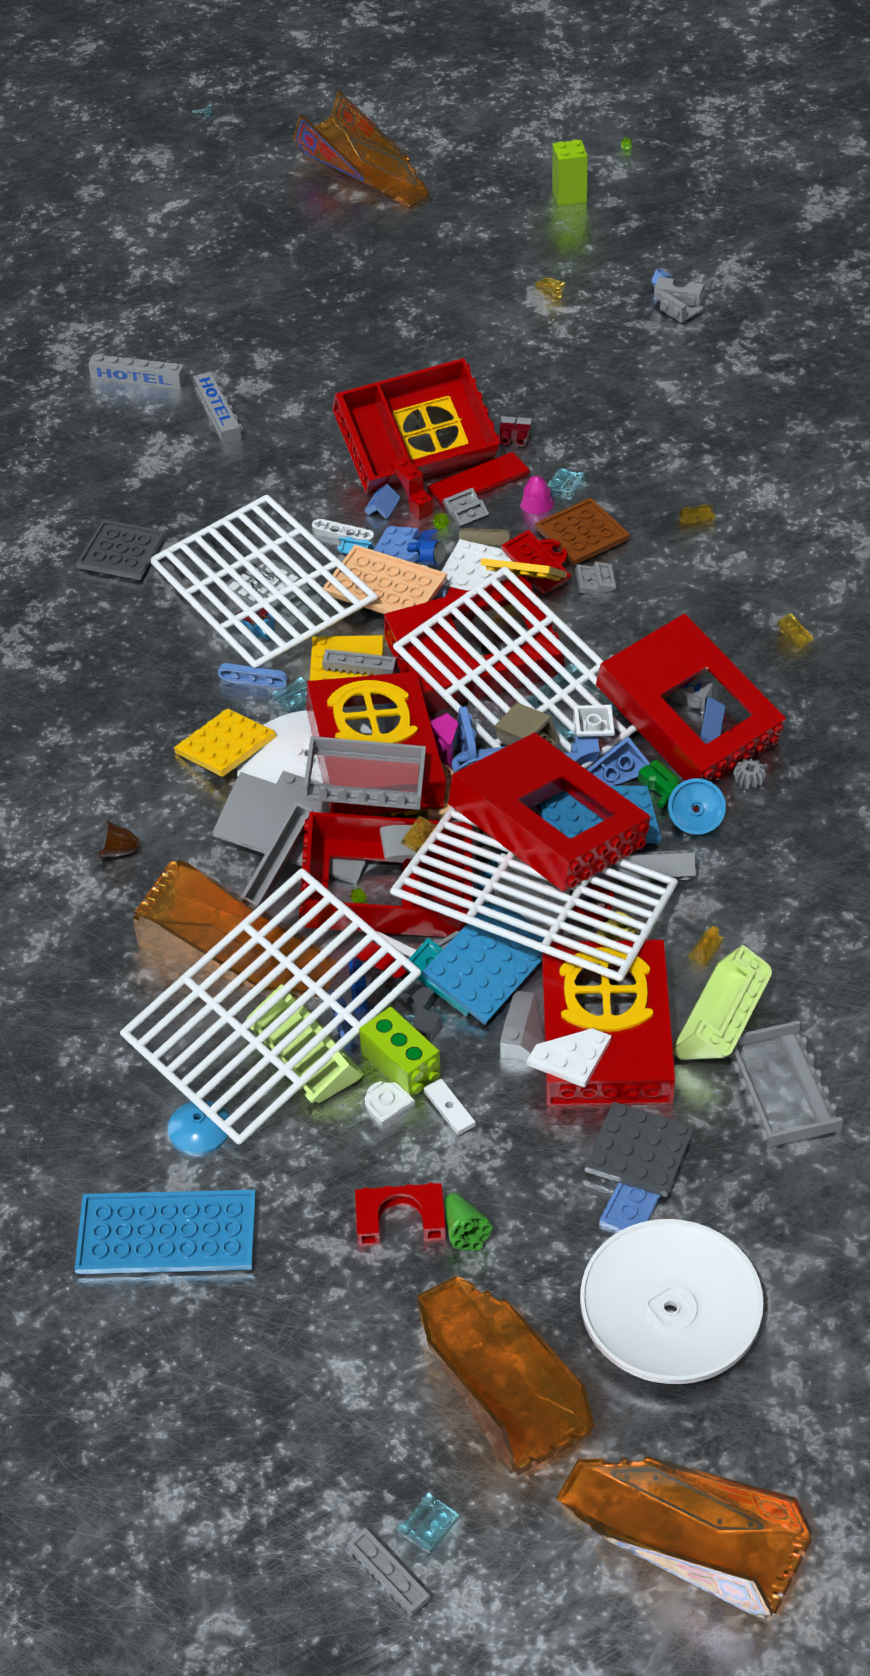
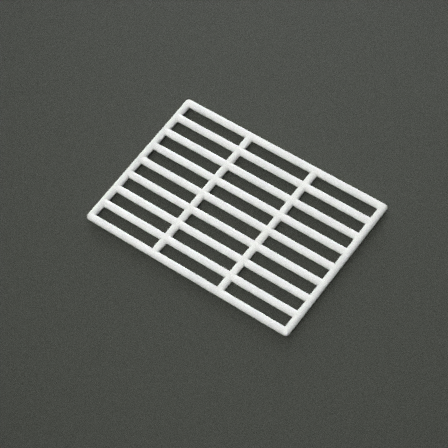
M269 495L262 496L152 556L150 563L253 668L263 665L378 598V595ZM267 502L295 530L287 533L259 506ZM253 510L281 537L275 541L271 540L245 513ZM239 518L267 545L258 549L231 521ZM225 526L252 553L244 557L216 529ZM210 533L238 561L229 565L202 537ZM302 534L331 562L322 566L293 538ZM196 541L223 569L215 573L187 545ZM285 542L289 543L316 571L311 574L306 573L279 546ZM182 549L209 577L200 581L173 553ZM273 550L302 579L294 583L264 554ZM167 557L194 585L185 589L158 561ZM259 558L287 587L279 591L250 562ZM244 566L273 595L264 599L235 570ZM337 567L368 597L360 601L329 571ZM230 574L258 603L249 607L221 578ZM323 575L354 605L345 609L314 579ZM215 582L243 612L235 616L206 586ZM308 583L339 613L330 618L300 587ZM200 590L229 620L220 624L191 594ZM294 592L324 622L315 626L285 596ZM279 600L309 630L300 634L270 604ZM264 608L294 639L285 643L256 612ZM249 616L279 647L270 651L241 620ZM235 625L264 656L255 660L225 629Z
M507 567L498 570L393 645V648L457 713L459 707L462 706L451 695L459 690L494 726L499 719L465 686L473 680L507 713L511 708L479 677L485 670L518 703L535 709L492 666L498 661H501L543 703V705L535 710L544 713L549 709L573 734V722L555 704L563 700L574 710V706L579 705L569 694L576 689L591 705H602L582 684L588 680L594 685L596 684L597 677L595 675L599 672L600 664L604 661ZM505 575L547 618L540 622L498 579ZM492 584L534 627L526 631L484 589ZM479 594L521 636L513 641L471 598ZM465 603L508 646L500 651L457 608ZM452 613L494 656L486 661L444 617ZM438 622L480 666L472 670L430 627ZM554 622L597 665L589 670L546 626ZM425 632L467 675L459 680L417 636ZM541 632L583 675L576 680L533 636ZM527 641L570 685L562 689L519 646ZM411 642L453 685L445 690L403 646ZM514 651L556 695L548 699L506 655ZM613 716L614 727L620 734L614 739L611 736H600L607 744L599 749L598 759L627 736L629 737L637 731V729L633 725L626 729ZM472 717L471 727L492 748L502 747L501 744L503 742L498 740V738L494 739ZM556 730L559 743L571 753V744ZM596 761L587 762L581 766L586 769Z
M450 806L392 886L390 893L603 976L622 981L676 888L678 880L620 859L615 865L668 884L665 889L608 867L599 873L661 895V898L657 900L593 875L575 887L570 888L574 892L572 895H568L507 872L506 869L509 866L548 881L530 866L513 860L516 855L495 839L450 823V819L454 818L478 827ZM443 829H447L508 853L504 857L441 832ZM435 840H439L498 862L500 865L496 868L433 843ZM431 851L490 873L493 876L491 879H488L425 854ZM423 862L481 884L485 888L481 891L420 868L418 864ZM414 873L477 897L475 902H472L409 877ZM500 878L567 903L562 907L498 883ZM588 883H592L655 908L652 912L586 886ZM403 885H407L470 910L467 914L401 890ZM494 889L558 913L559 916L555 919L490 893ZM583 894L645 917L648 920L646 923L579 899V897ZM487 901L552 927L548 931L482 905ZM575 905L639 929L641 933L636 935L575 912L572 909ZM477 913L486 915L541 936L544 940L540 943L477 919L475 916ZM567 917L632 941L634 945L629 947L564 921ZM560 929L625 953L627 957L624 960L557 933ZM552 941L620 966V969L616 972L553 948L550 944Z
M300 869L126 1025L120 1034L236 1144L240 1145L323 1068L337 1051H341L359 1034L360 1027L379 1015L421 975V970L305 869ZM301 878L310 884L259 932L251 926L259 916ZM317 890L324 898L275 943L271 944L265 936ZM329 903H332L338 909L287 957L279 951L284 944ZM344 915L352 921L343 932L305 967L300 969L293 963ZM358 928L362 929L367 935L317 982H314L308 976L314 968ZM245 930L252 938L205 981L198 985L192 977ZM373 940L381 946L370 959L331 995L322 989L326 983ZM259 943L266 949L264 953L214 998L206 992L212 984L256 944ZM387 953L396 959L347 1007L344 1008L337 1002L350 987ZM272 955L281 962L231 1009L227 1011L220 1005L226 997ZM402 965L411 972L360 1021L351 1014ZM286 968L295 975L243 1024L234 1018L238 1012ZM300 981L309 987L303 995L257 1037L248 1030ZM184 984L192 990L183 1001L140 1040L131 1034L134 1029ZM317 994L323 1002L272 1050L268 1049L263 1042L311 997ZM198 997L207 1003L154 1053L145 1047ZM329 1007L338 1013L331 1022L286 1064L277 1057ZM212 1010L221 1016L219 1020L171 1064L166 1066L159 1060ZM346 1020L353 1028L299 1077L292 1069L339 1024ZM226 1023H229L235 1031L182 1080L179 1079L173 1072ZM243 1036L250 1044L197 1093H194L188 1085L235 1041ZM255 1049L264 1055L251 1070L211 1107L202 1100ZM270 1062L274 1064L279 1070L224 1121L217 1112ZM286 1075L293 1084L243 1132L238 1134L231 1126Z

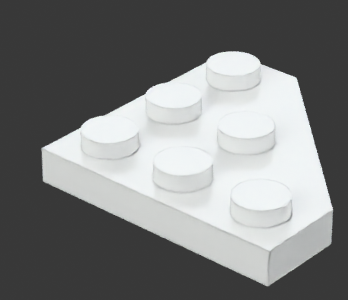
M592 1028L536 1044L527 1059V1065L585 1088L611 1042V1035Z

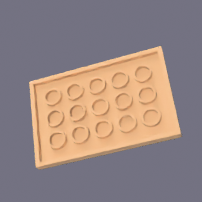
M354 545L342 561L345 566L378 595L377 600L366 605L364 608L383 614L432 601L447 580V573L358 545ZM336 569L333 576L360 601L368 597L341 570ZM327 581L323 587L324 590L333 598L351 603L337 588Z

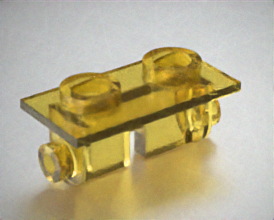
M702 504L693 508L685 507L680 510L678 519L680 518L681 524L684 525L696 524L697 517L700 523L710 522L712 519H715L714 512H712L714 505Z
M716 926L709 927L687 958L706 966L724 940L723 937L719 936V928Z

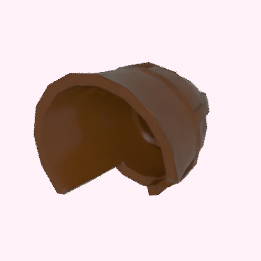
M106 820V842L104 850H101L98 854L99 859L124 857L136 852L141 847L138 838L130 830Z

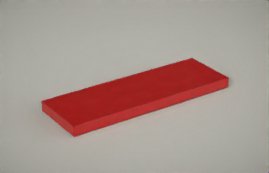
M510 452L427 486V491L446 509L442 501L450 496L472 487L476 495H480L529 475L530 469L513 452Z

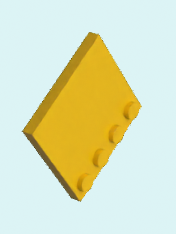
M383 635L312 637L310 681L368 676L366 672L360 675L359 671L356 674H353L352 671L346 673L345 670H342L340 673L338 669L332 672L331 668L325 671L322 665L325 650L330 649L383 656Z

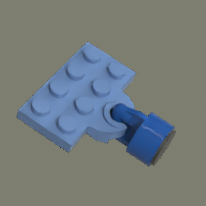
M388 526L373 549L380 553L413 563H422L423 565L440 566L445 559L444 543L441 540L432 539L417 541L416 538L420 534L418 528Z

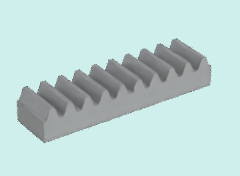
M326 649L322 665L325 671L331 668L332 672L338 669L340 673L342 670H345L346 673L352 671L353 674L359 671L360 675L366 672L368 676L371 673L374 675L394 674L396 657Z
M366 1528L347 1542L350 1553L354 1554L356 1559L361 1561L363 1567H366L369 1573L374 1575L376 1581H379L382 1587L387 1589L389 1595H392L395 1601L399 1602L403 1609H406L409 1616H413L430 1601V1595Z

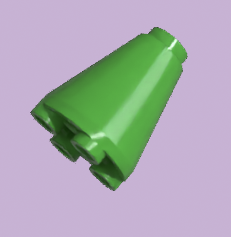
M458 1193L449 1194L445 1198L444 1207L449 1239L452 1246L459 1250H480L492 1231L490 1221Z

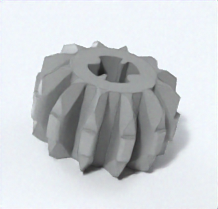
M752 758L750 761L743 759L742 762H738L734 769L735 783L739 784L740 788L745 786L747 789L750 787L756 789L757 786H762L766 778L764 765L760 764L759 760L753 761Z

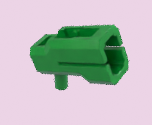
M658 759L638 771V781L643 786H648V790H655L661 796L657 806L663 808L669 801L672 791L680 784L679 777Z

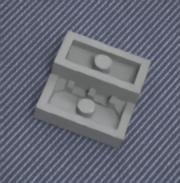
M473 487L442 501L446 510L459 527L489 515L483 501L478 499Z
M595 562L593 567L576 565L575 573L579 593H604L616 589L612 564Z
M391 825L380 828L385 860L403 863L406 858L413 859L424 844L421 826Z

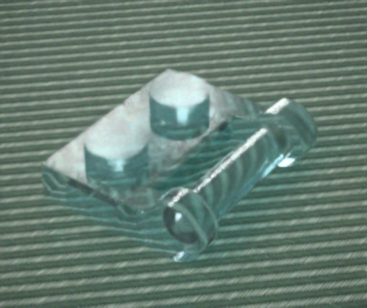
M559 468L548 483V487L552 495L570 500L574 497V492L586 480L587 476L583 472L575 473ZM573 480V484L570 486V488L567 489V487Z
M299 677L291 685L278 692L271 693V699L274 703H278L288 714L293 713L306 705L307 682L302 677Z
M425 1492L421 1497L419 1505L404 1523H400L395 1530L401 1537L407 1538L430 1555L458 1521L459 1514L430 1493ZM429 1507L433 1508L414 1532L411 1528Z

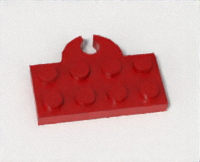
M527 530L501 546L503 552L513 562L551 566L567 571L563 567L567 558L566 548H562L560 552L552 550L560 547L561 543L557 540L543 539L539 541L530 530ZM567 571L566 578H561L560 581L546 578L538 579L529 576L527 578L543 595H546L570 581L571 575Z

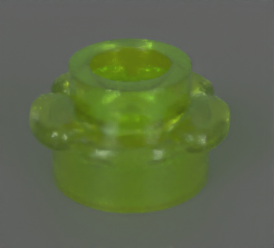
M625 137L621 141V148H624V151L631 150L632 139Z
M437 513L434 516L433 524L438 529L446 528L449 525V519L446 514Z
M360 887L351 890L352 894L350 897L354 903H364L368 900Z

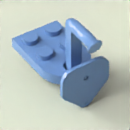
M459 707L457 722L462 752L452 760L453 773L504 748L476 750V732L471 727L472 715L471 713L468 714L467 707Z

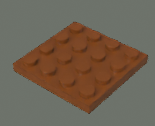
M588 498L535 523V528L546 539L557 540L561 543L557 549L559 552L562 548H566V559L573 565L630 540V534L592 498Z

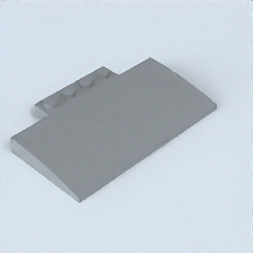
M282 771L277 783H273L240 772L215 825L212 836L265 854L295 801L313 809V812L329 813L327 801L303 799L304 777ZM311 780L310 784L323 785L322 783ZM304 835L289 860L290 863L302 866V862H306L302 861L303 847H307L303 846ZM330 858L329 876L357 885L368 860Z

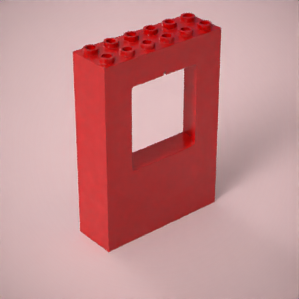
M524 575L519 576L518 578L532 591L530 581H527ZM509 579L500 582L540 622L546 618V615ZM492 584L484 589L501 607L511 605ZM470 590L384 614V638L393 657H396V664L401 673L417 671L393 648V645ZM479 594L471 598L483 612L493 610ZM465 603L457 608L465 617L475 615ZM450 613L444 619L457 631L453 623L457 618ZM521 614L528 630L533 628L534 625ZM438 622L430 627L472 670L480 666L475 659L470 658L468 652ZM552 623L546 626V628L559 640L558 634L556 632L554 633L552 629ZM425 632L417 636L459 680L467 675ZM541 632L535 634L533 638L565 667L564 655ZM411 642L403 646L445 690L453 685ZM529 643L519 646L551 678L561 676ZM514 651L506 655L533 684L543 681ZM491 653L482 657L487 661L494 655ZM501 661L492 665L515 689L525 686ZM486 670L479 675L496 694L506 692ZM417 672L427 713L430 714L451 708ZM473 680L465 685L478 699L489 697ZM459 690L451 695L460 705L470 702Z
M685 613L602 662L595 684L684 781L694 778L705 779L710 782L720 780L728 771H734L738 762H742L743 759L749 761L753 755L762 753L770 744H776L780 740V734L784 729L786 721L783 714ZM709 671L751 716L711 742L704 743L663 698Z
M535 732L452 774L448 804L563 892L589 879L592 875L603 871L606 867L615 864L620 859L628 857L634 851L642 849L646 844L651 816ZM562 791H566L604 819V821L573 838H568L532 811L531 808Z
M309 812V819H305L304 831L308 832H304L303 846L307 847H303L302 861L306 862H302V869H305L328 889L330 858L394 862L385 860L380 834L381 827L391 825L421 826L425 842L439 821ZM449 821L450 823L472 830V825L467 824L465 822ZM443 829V831L441 832L445 835L472 844L471 838L465 837L463 835L457 834L447 829ZM435 840L433 843L472 858V853L439 840ZM431 851L427 852L429 857L472 872L471 866ZM405 859V861L402 863L403 871L412 859ZM423 862L418 864L420 868L472 887V881ZM412 873L409 877L411 879L422 882L429 886L435 887L437 889L451 893L458 897L472 901V895L466 894L451 887L421 877L414 873ZM301 878L300 891H304L310 885L303 878ZM407 885L402 886L404 891L467 914L470 910ZM317 890L299 905L298 919H301L324 898ZM402 899V906L343 902L370 927L381 933L447 937L456 931L460 932L467 924L405 899ZM329 903L303 928L318 929L338 909L332 903ZM344 915L330 929L345 930L352 921Z

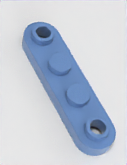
M223 663L217 672L218 676L225 681L273 688H284L288 682V676L283 671Z

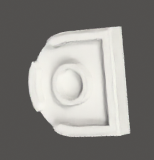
M376 1082L367 1089L365 1095L366 1110L381 1126L415 1105V1100L396 1082Z

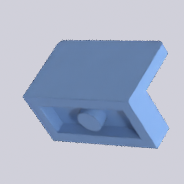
M385 484L376 490L364 511L370 515L377 510L387 519L400 500V496L388 484Z

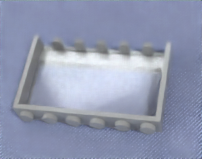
M311 736L303 786V799L420 810L426 746Z
M799 1021L742 1033L732 1053L727 1056V1058H731L733 1073L738 1075L739 1088L745 1092L746 1105L752 1109L753 1122L759 1126L760 1139L766 1143L768 1149H771L773 1146L824 1134L840 1133L842 1129L843 1119L842 1117H835L836 1105L828 1101V1087H822L821 1071L820 1069L815 1070L813 1067L814 1055L806 1051V1037H800Z

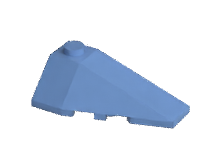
M627 736L587 770L607 785L615 786L638 777V771L647 764L649 765V761Z

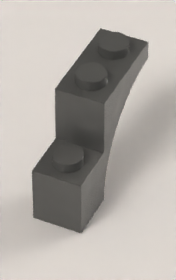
M397 977L394 982V988L404 979ZM412 982L398 997L405 1000L415 1012L416 1017L412 1026L432 1044L442 1028L441 1015L430 1011L435 1003L434 991L426 986H420Z

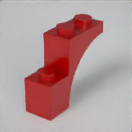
M405 456L390 462L391 468L405 489L410 512L418 520L432 515L433 499L423 490V474Z

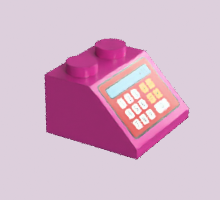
M446 713L431 720L430 723L441 761L452 769V760L458 753L459 725L456 719Z

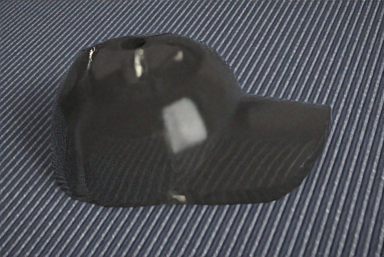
M383 970L382 972H380V973L376 974L375 976H373L372 979H371L370 984H371L377 977H379L385 970ZM387 980L367 998V1007L372 1010L393 990V987ZM392 1002L384 1010L389 1008L392 1005Z

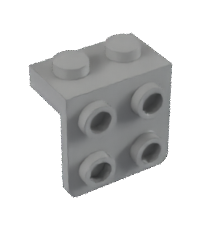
M667 292L661 294L660 310L681 323L703 311L702 306H699V308L687 306Z

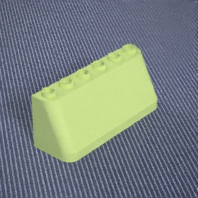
M741 945L719 961L672 1047L673 1054L682 1060L725 1058L730 1055L772 975L769 964L744 945Z
M281 984L274 992H272V993L247 1017V1019H248L252 1014H254L265 1002H267V1001H268L277 991H279L284 985ZM292 991L288 992L250 1029L256 1035L262 1033L299 997ZM304 1004L269 1036L263 1044L268 1049H273L312 1011ZM316 1019L277 1057L286 1064L324 1028L323 1024ZM329 1034L292 1070L301 1077L337 1041ZM344 1049L337 1051L332 1056V1059L300 1089H305L306 1093L304 1095L310 1102L321 1103L357 1082L364 1074Z

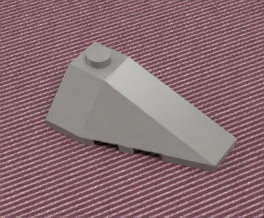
M515 991L503 1027L500 1041V1058L527 1061L535 1045L543 1043L544 1039L535 993Z

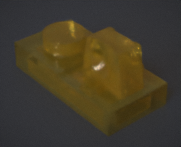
M546 277L535 282V287L543 292L548 291L551 293L552 298L559 299L562 297L561 289L565 288V283Z
M789 613L776 623L780 628L779 630L785 637L789 638L798 650L810 644L814 639L792 613Z
M419 816L402 839L401 844L417 853L436 825Z

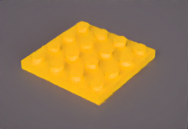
M481 558L480 565L485 566L486 570L493 572L507 567L516 576L524 575L525 577L546 578L560 581L561 578H566L567 571L551 566Z
M227 708L185 740H182L174 747L176 754L223 777L277 736L274 730Z

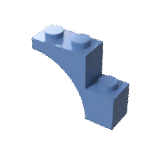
M575 736L574 743H571V753L564 754L580 765L597 761L600 752L598 736Z

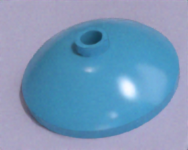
M694 778L683 781L675 787L668 801V812L674 825L681 831L691 835H703L713 831L720 825L725 815L726 803L722 792L715 784L705 779ZM698 807L699 812H694L692 808Z
M203 1100L209 1107L215 1103L210 1100ZM192 1101L180 1106L172 1114L168 1122V1134L172 1144L180 1151L188 1154L201 1155L210 1153L222 1146L229 1137ZM224 1107L217 1112L224 1121L229 1117Z

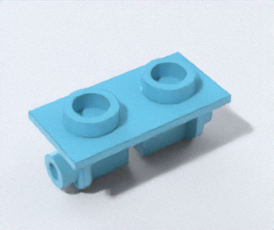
M339 537L341 545H338L337 551L340 554L347 555L354 545L371 550L374 547L368 540L362 539L360 541L354 540L351 537Z

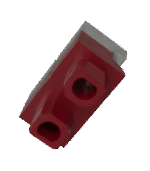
M501 416V444L508 445L510 442H514L518 446H525L526 443L529 444L530 435L532 434V418L518 417L516 422V417Z

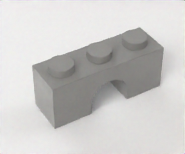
M659 277L654 287V300L660 301L661 294L667 292L687 306L699 308L703 299L704 284L689 282L687 286L679 288L674 286V279Z

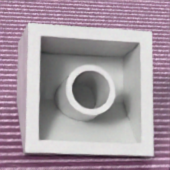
M611 705L574 706V735L577 737L614 736Z

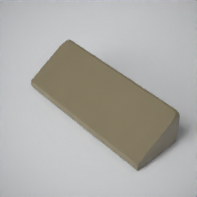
M461 528L459 530V540L462 539L483 545L502 546V544L510 540L511 530Z

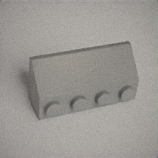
M692 850L633 852L628 857L622 858L664 875L679 877V880H690L691 876H696L695 852ZM615 865V870L646 882L652 881L650 877Z

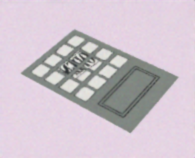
M259 558L250 562L279 591L287 587ZM269 558L294 583L302 579L294 570ZM245 567L238 572L264 599L273 595ZM233 577L226 582L244 602L252 606L258 603ZM308 583L300 587L316 604L324 599ZM294 592L285 596L304 615L311 610ZM279 600L270 604L292 626L299 621Z

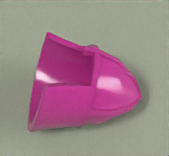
M531 477L523 490L524 494L520 507L532 514L548 512L554 505L550 488L543 477Z

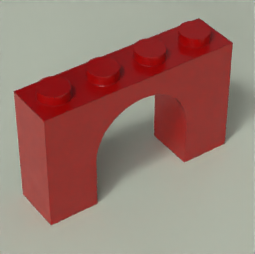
M431 1182L422 1185L407 1184L395 1187L384 1186L381 1188L365 1187L355 1189L358 1246L380 1245V1218L386 1210L399 1205L409 1206L421 1215L424 1241L446 1240L442 1183Z

